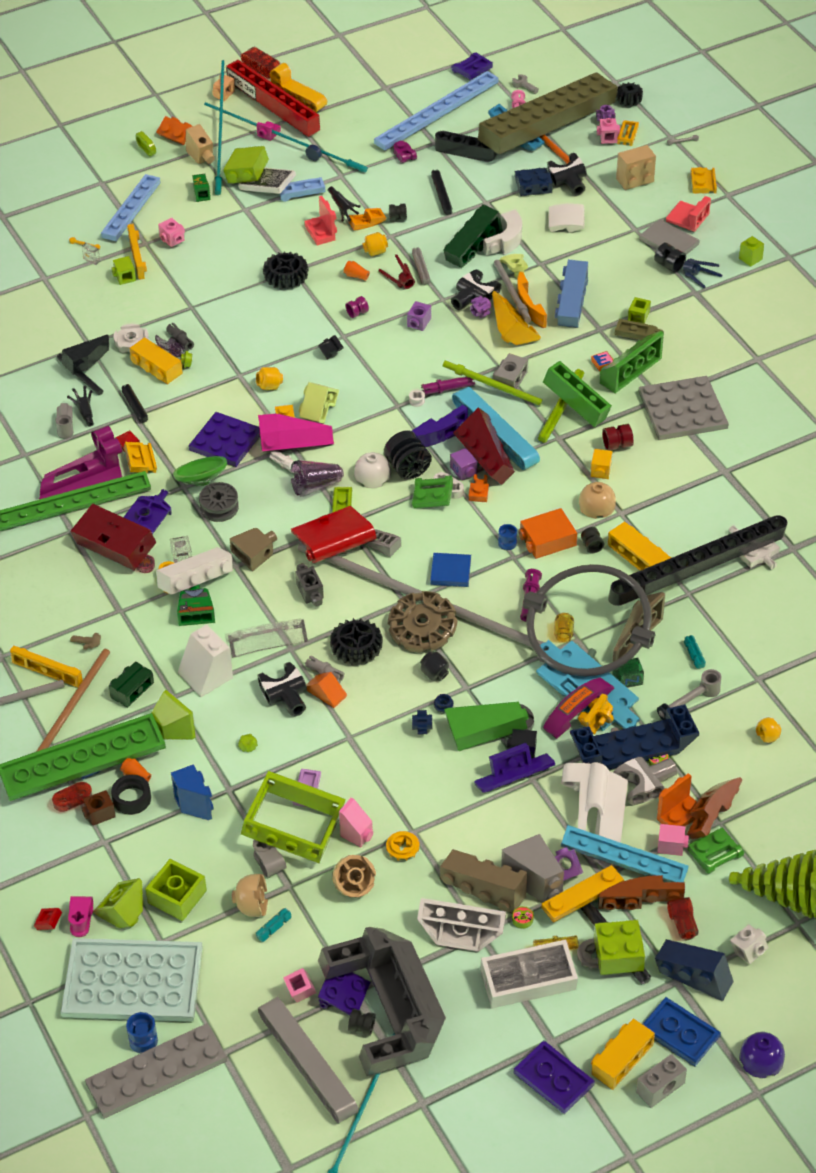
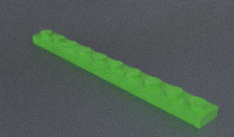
M143 471L0 510V531L90 507L92 503L97 505L151 490L147 473Z

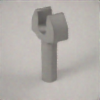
M518 74V80L512 79V84L515 88L524 87L535 94L539 90L527 82V76Z

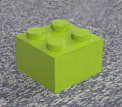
M169 859L145 890L148 904L183 921L206 893L207 888L204 875Z
M638 920L595 923L594 943L600 975L644 971L645 952Z

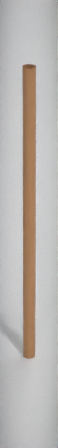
M108 649L102 650L37 751L50 746L109 656L110 651Z

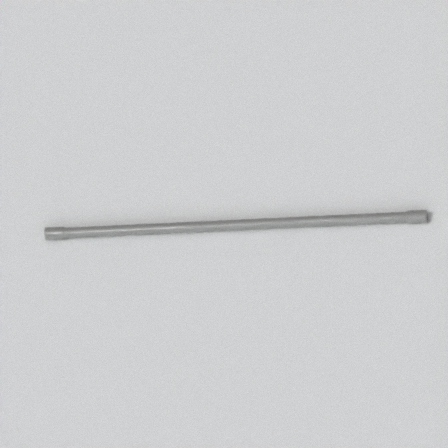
M300 541L298 550L305 553L307 547ZM335 555L325 559L327 562L407 595L412 592L414 594L422 593L419 589ZM452 604L456 610V616L532 647L528 635ZM538 640V642H539L540 645H541L542 643H545V642H543V641Z

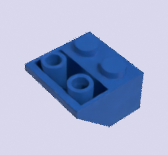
M194 764L171 772L174 799L181 813L211 820V811L214 810L210 799L212 793L209 786L204 785L205 781L202 772L197 771Z

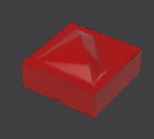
M130 430L115 437L120 442L124 452L125 442H140Z
M42 908L34 927L37 930L55 929L62 911L59 908Z

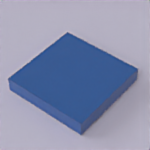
M433 553L430 585L469 587L471 555Z

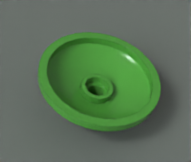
M221 456L197 459L178 467L173 472V475L179 482L204 486L217 478L225 470L227 460Z

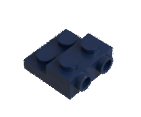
M547 168L515 171V179L520 196L552 193L553 182Z

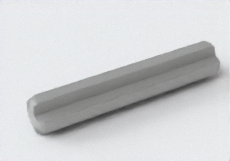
M419 247L413 248L412 256L421 283L423 285L429 284L430 276L421 249Z

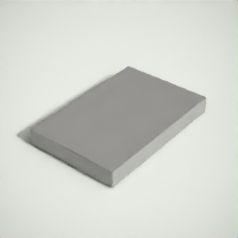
M661 219L639 235L640 241L655 249H658L662 243L666 242L675 247V249L686 253V255L697 247L700 241Z

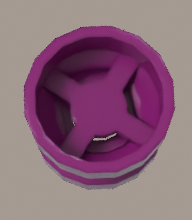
M363 296L345 304L346 311L351 318L369 311L368 303Z

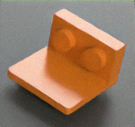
M689 773L684 777H679L672 786L663 789L659 794L657 821L661 824L686 827L694 821L695 818L690 814V811L697 801L690 796L692 776Z

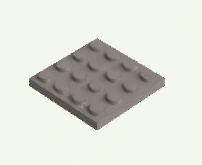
M708 376L639 387L640 397L658 440L728 429L729 423Z

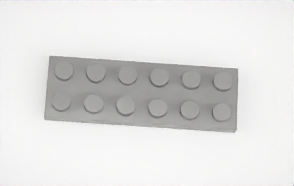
M206 1023L86 1078L85 1082L105 1119L227 1062V1056L209 1024Z

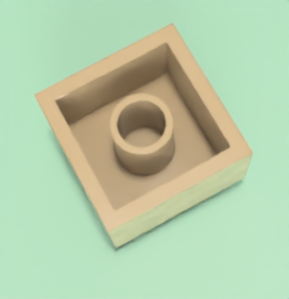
M648 145L618 153L616 179L624 190L654 182L656 155Z

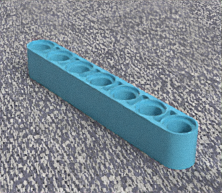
M466 387L452 394L453 403L457 408L461 405L468 408V417L478 407L490 416L491 423L496 429V434L503 445L504 452L520 469L525 470L540 462V456L536 449L473 389Z

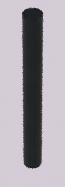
M60 353V354L57 355V359H58L61 363H62V353ZM83 372L75 374L98 395L103 394V389Z

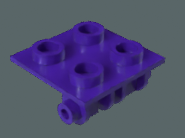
M354 972L325 979L318 994L319 1005L324 1009L332 1005L351 1015L353 1009L360 1010L371 982Z

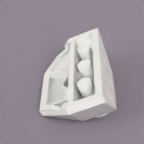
M421 898L417 920L436 945L479 952L503 934L506 912Z

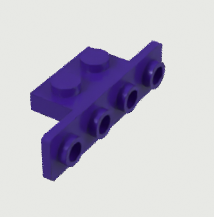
M523 743L489 756L492 774L477 779L474 783L482 793L490 792L500 786L509 785L518 779L527 778L531 774L545 771L555 766V761L547 753L531 759L529 746Z

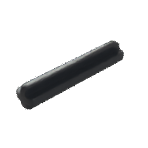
M129 384L123 385L121 387L122 393L139 422H147L148 415Z

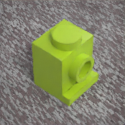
M634 297L628 310V321L645 324L650 313L651 301Z

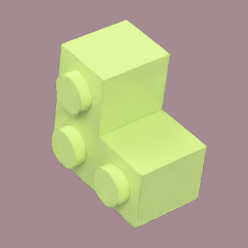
M308 382V385L304 388V400L299 407V417L325 423L329 406L335 407L339 389Z

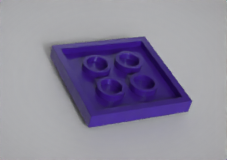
M215 412L191 441L189 451L206 457H225L228 465L237 467L260 438V430L256 425Z

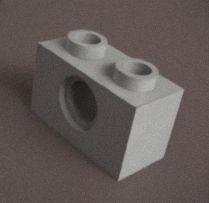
M509 353L505 359H502L499 369L494 371L492 379L517 389L528 373V359Z
M670 1054L637 1079L636 1093L652 1108L685 1084L687 1069L673 1054Z

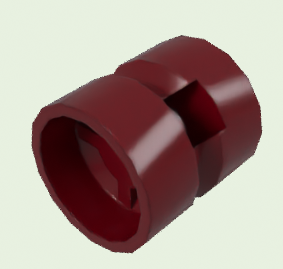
M629 424L618 425L617 429L613 426L603 428L602 438L606 450H616L619 446L622 448L632 447L634 444L633 432Z

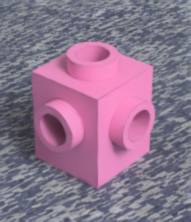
M616 118L600 119L599 126H597V136L600 135L601 144L617 143L620 125H617Z
M173 218L158 224L161 240L170 247L185 241L184 227Z

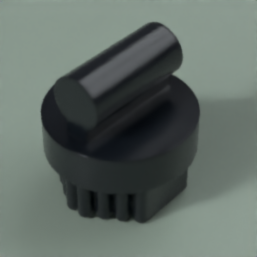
M333 335L330 339H324L318 345L327 360L332 356H336L337 352L344 348L336 335Z

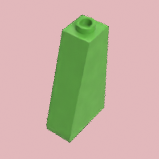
M519 701L444 709L458 751L512 734L513 729H527L526 720H529L526 708L522 709Z

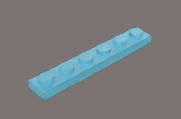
M567 825L561 843L563 848L575 849V852L646 876L663 875L664 882H684L689 867L688 865Z

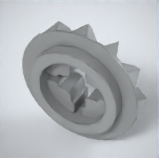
M594 939L585 940L580 944L577 950V957L582 966H587L590 970L592 968L599 970L597 956L594 960L591 958V955L596 950Z

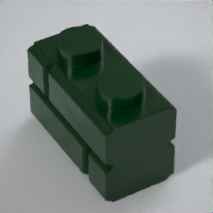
M135 661L131 666L125 667L117 679L114 678L110 682V697L128 708L154 683L153 672Z

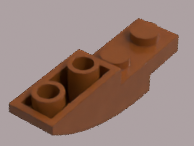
M741 777L718 783L698 799L690 811V814L695 819L687 835L692 840L706 837L710 833L711 826L718 817L719 812H725L731 807V802L738 793L739 786L743 780Z
M663 875L626 880L600 892L598 908L606 910L641 909L642 902H684L685 882H663Z

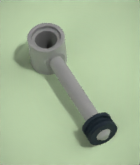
M714 669L704 671L701 676L700 686L670 705L664 703L657 707L659 717L662 720H666L667 708L684 705L701 694L707 697L717 696L721 691V674Z

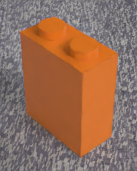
M562 508L520 521L519 537L525 541L529 553L532 552L535 559L577 546V532Z

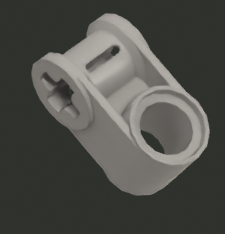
M257 840L253 841L254 858L267 878L286 869L285 860L276 847Z

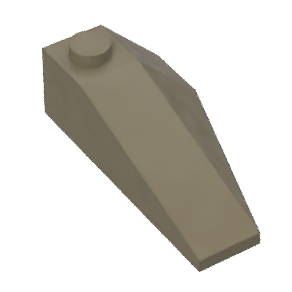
M664 592L647 595L651 607V631L663 620ZM639 600L634 604L632 612L613 650V662L626 654L634 645L630 642L633 629L636 626L641 628L643 626V608Z

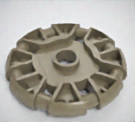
M422 591V593L416 594L414 592L400 598L397 601L398 604L390 610L388 616L389 633L398 645H403L404 649L408 651L423 653L424 650H437L448 643V638L453 637L457 628L458 619L455 617L456 610L447 598L440 597V594L436 592ZM423 600L424 604L416 605V601ZM424 617L428 619L425 623L417 622L419 618ZM440 629L444 631L442 635L438 633ZM408 634L411 636L409 640L405 638Z

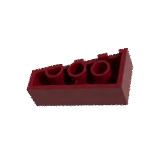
M478 407L453 434L491 478L503 485L515 471L503 450V445L498 439L490 416Z

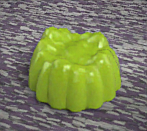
M246 734L240 737L238 747L243 752H252L258 746V742L252 734Z

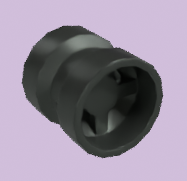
M406 203L398 206L394 204L389 205L390 221H395L396 219L407 220Z
M589 527L582 531L581 539L589 553H597L604 548L605 543L600 537L597 528Z
M353 1009L349 1018L348 1030L353 1032L360 1030L363 1034L370 1036L375 1025L376 1014L368 1012L362 1015L360 1010Z

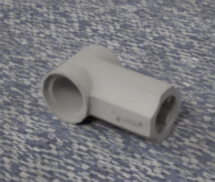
M61 403L57 407L56 427L60 438H69L74 433L73 409L67 403Z

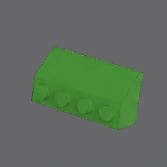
M659 331L644 337L618 358H615L610 364L604 366L600 370L599 384L616 394L661 360L664 332Z

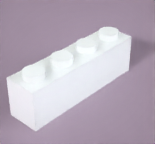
M216 547L156 570L158 588L172 595L232 572V554Z

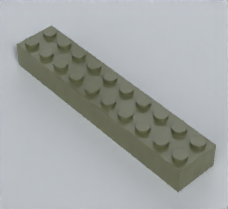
M595 72L480 122L478 140L497 154H502L596 112L603 105L616 103L618 86Z

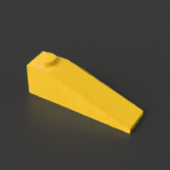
M493 291L492 297L497 327L502 334L501 338L505 342H512L515 345L540 340L541 336L533 326H529L524 321L523 317L516 312L517 309L506 298Z

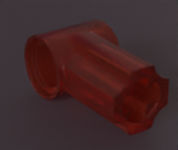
M685 897L667 901L669 917L671 920L674 919L680 939L686 941L697 936L699 931L693 917L691 899Z

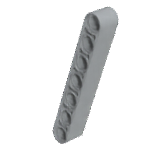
M276 997L258 1007V1013L265 1025L337 1123H341L358 1113V1106L353 1097L281 999Z

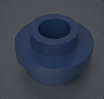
M440 694L434 700V708L441 713H445L444 709L453 708L454 706L453 699L448 694Z

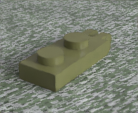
M619 319L615 328V335L642 340L648 335L664 331L654 325Z

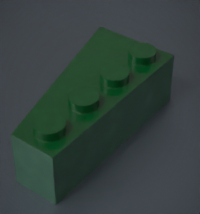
M482 204L474 212V215L465 222L462 229L455 234L450 243L444 247L443 251L446 261L463 268L475 257L477 251H483V239L503 232L499 211Z

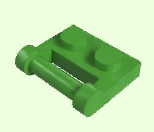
M452 476L424 480L416 478L412 500L413 507L449 506L453 487ZM445 485V487L423 489V487Z
M723 827L704 838L702 837L688 844L687 849L708 874L715 871V868L734 858L744 856L743 848L735 843ZM728 849L730 850L729 852H727V853H725V854H723V855H721V856H719V857L713 859L712 861L709 860V859H711V858H713V857H715V856L721 854L722 852H724V851H726V850H728Z

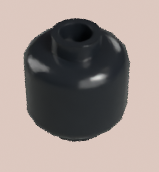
M430 651L420 661L421 671L432 681L437 679L443 680L449 674V662L439 652L432 653Z

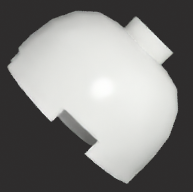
M375 452L362 455L355 464L354 476L356 482L358 483L359 481L366 488L381 487L382 483L387 480L389 481L391 477V468L388 460L382 454Z

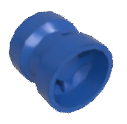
M512 524L500 526L498 532L499 547L503 550L514 549L517 546V528Z

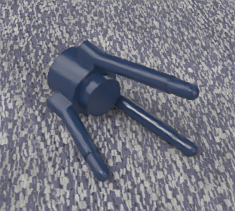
M690 258L685 261L683 271L686 272L685 276L691 278L702 288L706 286L694 277V274L697 275L700 271L722 277V274L700 266L719 267V264Z

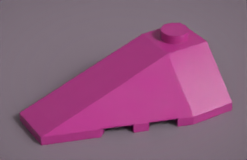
M277 413L258 415L262 451L334 444L333 430L330 425Z

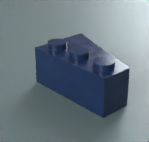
M666 939L655 957L661 974L720 1001L724 1000L734 982L725 953Z

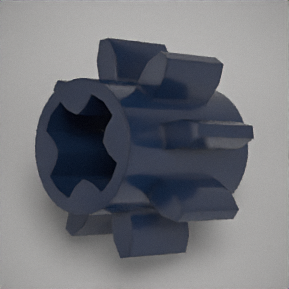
M417 710V715H412V730H418V734H427V730H432V714H427V710Z

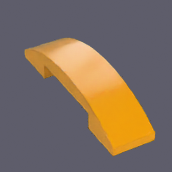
M519 272L517 293L522 303L527 306L531 321L542 328H546L547 314L541 304H533L528 295V280L523 272Z

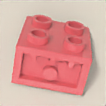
M319 196L320 217L304 221L305 227L316 245L335 241V233H337L335 211L331 210L329 202L325 201L323 196Z
M705 196L696 206L679 201L666 217V222L695 232L710 214L711 198Z

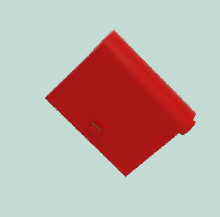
M352 506L291 528V532L306 545V557L308 561H312L314 564L376 540V532L373 525Z

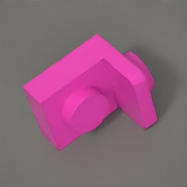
M269 121L265 124L261 122L256 124L257 136L269 141L276 136V134L272 133V130L281 131L280 125Z

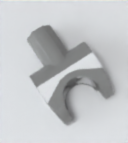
M637 757L620 765L613 773L636 785L635 789L627 795V800L631 805H638L659 797L661 791L665 789L661 781L677 775V768L674 761L670 758L649 766L643 757Z

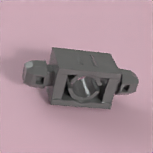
M303 563L298 564L297 571H295L296 585L305 603L312 602L316 607L322 605L324 598L323 584L314 566L308 568Z

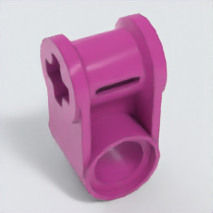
M92 896L70 897L68 920L70 932L75 937H83L90 930L91 916L93 914Z

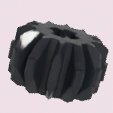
M635 82L622 83L621 86H618L616 98L619 104H624L625 107L627 105L630 107L632 105L637 106L638 103H641L643 91L639 84L635 85Z

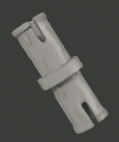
M309 656V659L306 660L305 666L319 674L332 672L339 683H341L345 676L344 672L332 667L328 662H322L313 656Z

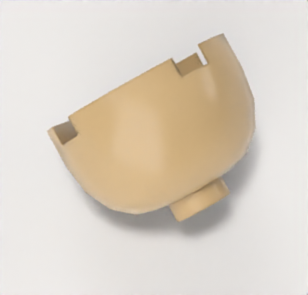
M593 482L586 485L579 496L580 510L591 518H597V516L608 517L614 512L616 505V496L613 489L602 482Z
M348 855L340 859L335 865L332 872V881L335 888L341 894L348 897H361L368 894L373 888L376 871L373 864L366 857Z
M247 875L239 880L236 890L232 891V901L237 904L238 909L244 915L249 917L266 915L268 899H265L264 892H267V885L264 875Z

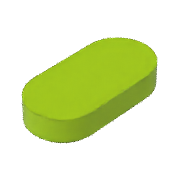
M143 131L136 133L135 138L139 147L147 155H155L156 147L153 141Z

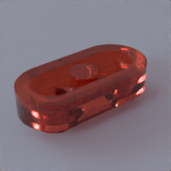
M78 782L56 792L52 797L54 808L57 811L65 812L83 804V798L92 795L90 784Z

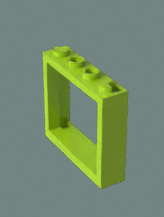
M268 771L244 819L241 835L320 863L338 823L339 811L344 806L346 799ZM269 792L331 815V821L320 845L254 821L267 793Z

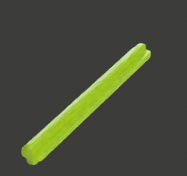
M576 369L574 372L581 379L585 374L580 369ZM559 398L538 436V440L543 443L547 442L568 405L561 398Z

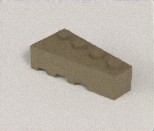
M452 849L440 866V880L444 883L453 885L466 894L474 895L481 901L498 907L501 911L512 914L526 898V871L514 872L510 866L503 865L501 868L495 866L493 861L487 859L483 862L478 861L476 856Z

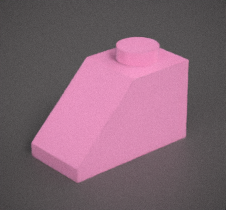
M350 798L339 811L340 837L362 847L373 836L372 820L355 799Z

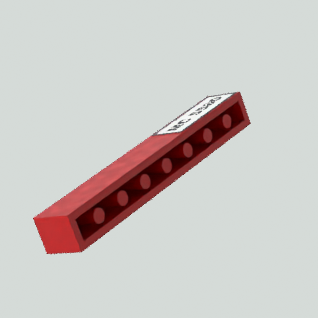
M240 60L226 65L227 76L234 78L236 88L307 137L320 131V115Z

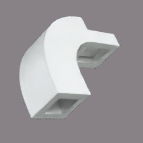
M516 209L501 214V224L504 232L483 239V253L486 256L500 251L506 255L515 250L521 243L522 218Z

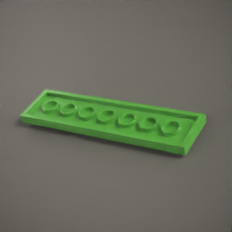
M150 713L1 763L0 777L9 801L121 764L127 758H138L165 749L166 745L153 714Z

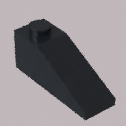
M107 334L62 349V364L72 375L88 370L109 350V335Z

